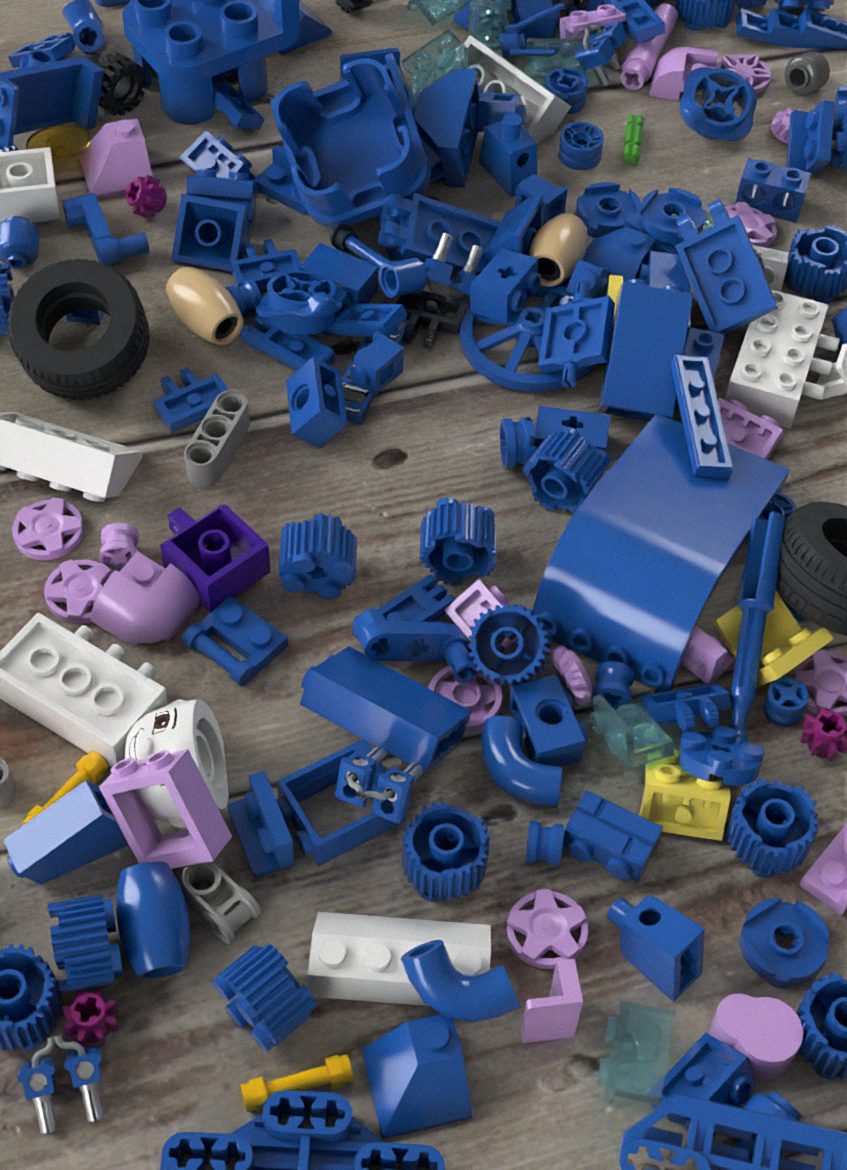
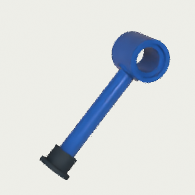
M339 224L333 229L330 236V242L333 247L339 250L352 251L365 261L378 266L380 270V285L386 296L393 298L424 290L427 283L426 270L418 258L391 262L361 242L357 234L354 233L353 228L348 224Z

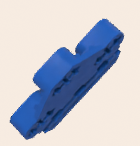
M291 1090L277 1091L270 1095L264 1103L261 1115L230 1134L180 1132L174 1134L163 1146L160 1170H206L205 1165H208L206 1153H212L213 1159H210L212 1170H227L226 1165H229L231 1157H238L240 1160L236 1162L234 1170H371V1165H380V1170H396V1163L403 1164L402 1170H418L420 1167L427 1168V1170H445L442 1155L432 1146L383 1142L352 1116L351 1105L342 1095L328 1092ZM305 1112H311V1129L304 1128V1123L306 1124ZM287 1113L291 1115L286 1125L278 1124L282 1114ZM328 1116L337 1117L335 1127H326ZM184 1155H192V1159H188L186 1167L181 1168L178 1166V1163L183 1161Z
M677 1092L655 1106L653 1112L623 1131L621 1145L618 1150V1161L622 1170H635L633 1161L627 1157L629 1153L637 1154L639 1147H646L648 1156L659 1161H663L660 1148L671 1150L667 1156L668 1161L671 1164L680 1166L686 1164L687 1158H693V1163L699 1170H815V1165L780 1157V1150L783 1148L818 1157L819 1149H823L820 1170H847L846 1132ZM665 1116L670 1122L683 1125L686 1123V1118H690L685 1144H682L683 1134L652 1127V1125ZM716 1132L750 1141L752 1133H756L752 1160H748V1149L712 1141L713 1133ZM644 1163L641 1170H660L658 1165Z

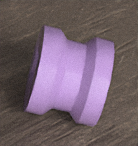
M112 523L102 529L100 539L103 546L100 549V561L108 568L121 570L138 551L136 546L139 542V533L135 527L125 523Z

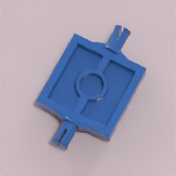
M586 281L576 282L572 301L561 306L546 309L538 367L543 373L563 370L561 385L566 388L576 386L577 370L579 368L605 363L608 360L615 303L610 296L595 299L588 298L590 284Z

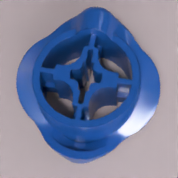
M708 67L697 68L691 71L685 79L683 96L680 101V113L688 127L706 138L738 141L745 138L753 126V115L757 104L756 93L748 81L732 70ZM699 91L703 94L702 100L704 103L702 107L695 101V95ZM735 101L741 107L742 113L739 117L734 114L735 108L733 104Z
M304 270L279 273L269 280L267 293L262 297L260 305L256 307V313L267 317L268 322L273 327L283 332L299 335L320 333L333 325L335 312L341 308L342 301L346 298V291L336 288L335 283L330 278L320 273Z

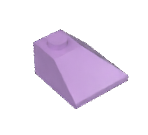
M138 118L105 124L78 154L89 194L95 193L97 200L126 195L127 187L131 181L137 180L138 176L143 178L146 175L152 176L146 144Z

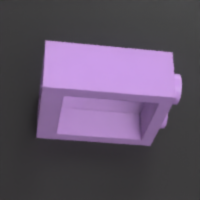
M188 749L170 753L169 750H161L146 759L135 761L134 758L124 759L111 768V775L99 786L139 864L162 861L167 862L171 869L214 861L232 838ZM164 783L188 830L161 835L151 813L141 802L135 789Z

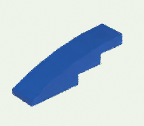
M743 8L736 15L737 35L792 48L847 49V22L808 8H804L800 16L772 8L767 17Z

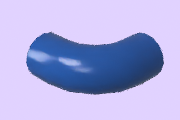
M74 0L66 5L62 13L73 31V40L78 49L88 55H96L104 51L108 44V37L89 0Z
M493 716L486 719L482 728V755L484 766L494 783L515 799L534 805L557 808L561 788L562 767L539 764L525 756L521 747L523 725L518 720L508 716Z
M442 940L421 944L406 952L400 959L409 981L424 1003L448 1018L478 1022L501 1017L521 1008L503 965L482 974H463L453 965Z

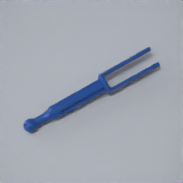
M776 512L769 514L768 526L767 521L756 517L752 518L739 601H737V605L743 613L730 693L732 703L730 728L737 731L738 738L748 741V737L745 734L749 710L755 701L766 615L774 611L775 608L774 598L785 520L784 515Z

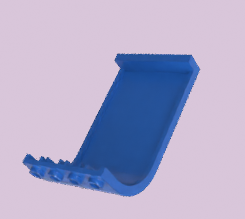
M657 413L585 498L570 519L546 567L532 611L547 626V632L551 635V640L600 663L614 661L628 665L635 673L634 679L661 692L670 691L674 685L688 643L712 592L749 537L752 518L761 519L777 493H782L790 469L727 443L733 466L730 478L693 476L683 424Z

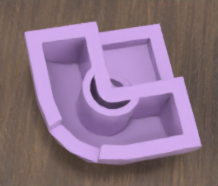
M677 47L662 55L654 69L649 97L679 101L680 91H684V82L687 75L694 69L701 67L715 69L718 51L694 47Z
M137 551L120 572L114 570L105 582L93 605L90 621L122 641L137 646V643H155L161 640L168 642L181 630L200 605L199 594L187 576L170 563L167 568H164Z

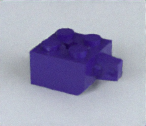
M227 505L218 506L197 521L180 507L167 515L170 521L168 524L169 529L174 533V536L160 544L163 567L167 568L171 563L182 571L196 588L200 603L210 613L230 595L232 597L237 596L271 572L269 544Z

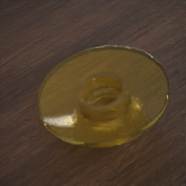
M54 125L33 133L26 142V148L28 150L50 147L52 161L63 163L83 153L90 145V136L85 129L79 126Z

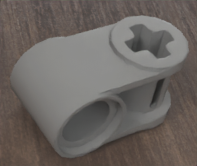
M210 861L185 867L182 874L184 897L188 907L206 922L211 931L223 942L231 943L235 938L234 933L250 918L257 919L261 915V908L250 893L237 885L216 863ZM201 881L213 884L207 890L201 891L193 888L194 884Z

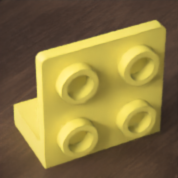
M776 590L774 611L766 615L756 688L779 679L833 640L828 629L823 627L810 632L808 627L801 629ZM738 605L713 622L735 658L743 613Z
M670 746L647 747L645 753V787L639 816L662 826V832L722 841L731 798L730 785L723 784L724 777L710 774L709 781L699 779L686 772L679 765L680 752L676 748Z

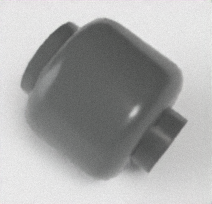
M815 51L802 53L791 59L787 64L784 74L786 84L796 94H810L826 84L830 75V67L822 54Z

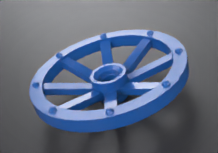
M559 284L553 287L540 285L538 291L531 294V296L544 298L538 307H527L524 304L523 309L520 312H516L518 315H514L507 324L471 313L470 301L460 324L459 333L460 345L465 358L479 374L503 387L528 392H543L563 388L561 385L563 370L547 374H523L516 371L527 347H536L540 354L546 309L553 307L556 302L560 303L563 297L574 296V294L567 292V287ZM475 322L510 326L477 342L474 341L472 334ZM513 338L517 340L505 368L493 363L483 354V352ZM596 364L579 368L577 370L576 382L586 376Z

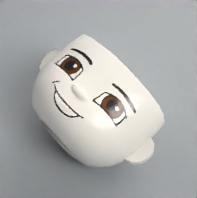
M178 699L165 707L147 713L139 719L127 736L125 759L134 758L135 761L146 759L161 750H169L170 753L188 749L219 811L224 810L229 798L224 742L218 722L209 706L201 699L190 701ZM164 783L135 789L141 802L152 816L162 821L170 822L176 829L188 830Z

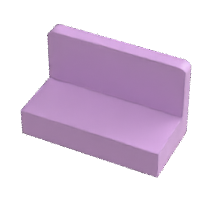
M575 959L556 961L549 997L526 1001L520 1032L522 1043L575 1036L583 1005Z

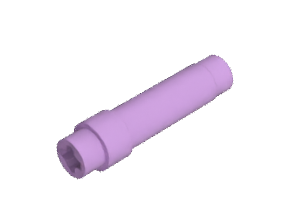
M661 4L655 11L665 23V33L656 36L650 41L638 42L635 48L630 51L622 66L621 82L630 90L640 89L650 79L656 67V61L678 19L677 10L670 4Z

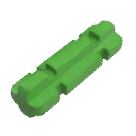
M631 114L627 119L623 152L625 163L631 162L636 164L639 162L644 118L641 115L635 116Z

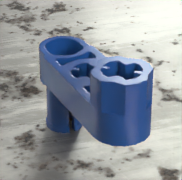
M95 193L62 200L68 228L85 225L99 262L110 266L121 263V259L150 254L149 244L144 232L121 239L111 237Z
M376 608L367 609L362 614L356 616L353 621L352 628L366 656L370 660L441 662L443 660L449 664L456 681L459 683H469L478 676L475 673L478 672L476 670L477 666L473 665V659L469 656V644L461 629L455 624L426 621H388L381 610Z

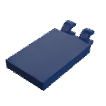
M391 193L389 202L384 203L382 216L391 220L401 219V224L398 225L395 222L386 221L384 231L380 230L378 244L384 247L402 246V256L418 258L421 262H425L426 257L433 258L442 234L448 233L453 236V241L445 263L454 266L452 272H456V269L463 270L473 245L482 247L484 253L501 222L413 193L409 200L401 195ZM483 253L476 269L475 275L477 276L490 262Z
M718 199L707 205L715 226L698 233L693 220L691 221L689 215L676 220L684 242L675 247L710 332L726 334L779 308L739 215L730 218L726 207Z

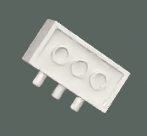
M771 290L779 309L749 323L729 381L725 400L728 402L731 399L737 400L749 408L748 412L760 418L762 415L769 416L779 422L782 427L791 429L801 395L822 400L825 386L806 381L808 371L828 376L833 365L830 361L813 357L815 348L819 347L836 352L840 339L820 333L828 304Z
M37 613L0 651V699L85 752L95 751L99 753L112 768L116 763L125 759L127 736L135 723L147 713L168 705L166 688L151 680L156 674V669L150 663H143L136 671L119 661L125 652L118 644H112L104 652L89 643L88 641L93 637V632L89 627L82 625L75 633H72L49 618Z

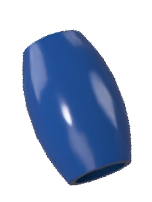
M162 861L141 863L122 870L116 895V919L124 953L136 976L139 979H156L182 972L187 968L191 943L190 919L181 885L167 862Z

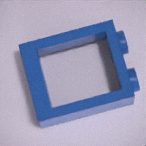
M364 739L277 781L278 798L276 800L285 823L291 821L296 829L294 836L300 850L305 856L311 854L318 866L402 824L392 822L372 812L320 839L298 803L337 783L340 763L343 757L348 758L355 751L365 756L369 754L373 749ZM382 763L376 766L372 791L375 792L379 774L387 772ZM406 814L404 815L403 823L406 822Z

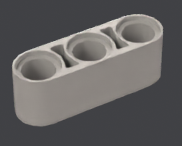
M226 390L220 393L186 446L184 457L187 479L193 487L206 489L214 486L219 481L246 435L250 423L248 400L243 392L239 390Z

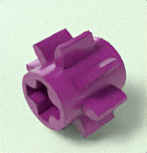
M146 175L145 178L138 176L137 180L130 182L126 190V200L129 205L134 206L132 213L146 218L147 215L155 216L156 213L163 210L166 205L167 194L165 188L159 186L160 179Z
M821 708L816 718L811 715L806 716L802 726L805 730H803L800 743H807L812 757L815 755L823 758L827 757L829 761H832L836 750L846 754L847 725L841 712L826 711L824 708Z
M98 988L94 994H83L80 990L76 991L77 998L72 1006L63 1005L62 1008L65 1017L70 1020L63 1025L66 1037L78 1034V1043L83 1048L86 1047L87 1043L97 1042L102 1047L105 1046L104 1038L108 1035L109 1031L119 1030L117 1020L111 1017L119 1011L116 1001L109 1000L104 1003L101 988Z

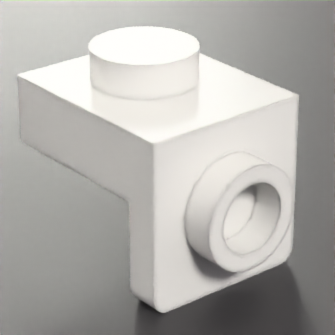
M847 344L842 345L838 360L833 363L830 374L828 376L820 374L817 384L825 386L822 399L842 396L847 393Z

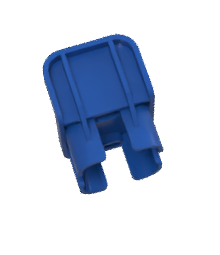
M132 0L126 5L122 13L125 36L133 46L134 62L142 66L147 74V78L144 79L147 82V87L152 85L151 65L158 73L161 103L164 112L173 121L185 125L199 124L213 117L214 102L211 77L238 67L241 96L249 104L261 99L268 90L266 56L292 46L300 36L299 0Z
M392 53L385 55L387 61L385 65L369 58H361L346 63L342 67L346 80L313 92L307 81H299L284 88L276 98L270 99L274 119L281 135L303 206L312 219L323 227L334 229L339 224H348L350 226L377 216L383 212L384 203L389 202L391 193L401 195L409 200L413 193L422 195L429 184L431 176L429 160L408 101V90Z

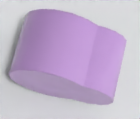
M738 993L730 994L720 1002L710 1024L708 1034L747 1056L754 1080L769 1081L785 1074L802 1044L803 1028L801 1020L793 1008L783 1001L771 997L753 998L749 995Z

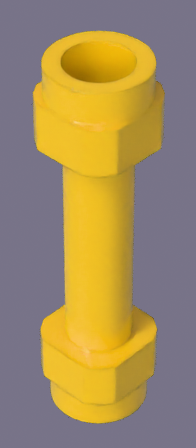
M90 751L87 755H84L76 763L77 772L43 807L35 805L27 814L22 824H26L85 780L96 784L109 768L108 762L95 751Z
M335 1055L324 1058V1066L264 1082L261 1076L250 1079L247 1083L240 1084L246 1112L263 1110L265 1101L277 1091H305L326 1084H330L333 1090L343 1087L347 1083L354 1082L348 1055Z

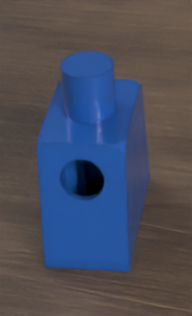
M516 113L504 115L502 121L489 125L485 129L479 155V163L510 197L516 196L515 191L520 181L527 179L532 174L538 175L536 141L522 127V117Z
M653 895L646 896L636 907L624 898H619L612 904L608 910L607 919L620 928V949L622 955L674 1002L702 974L705 929Z

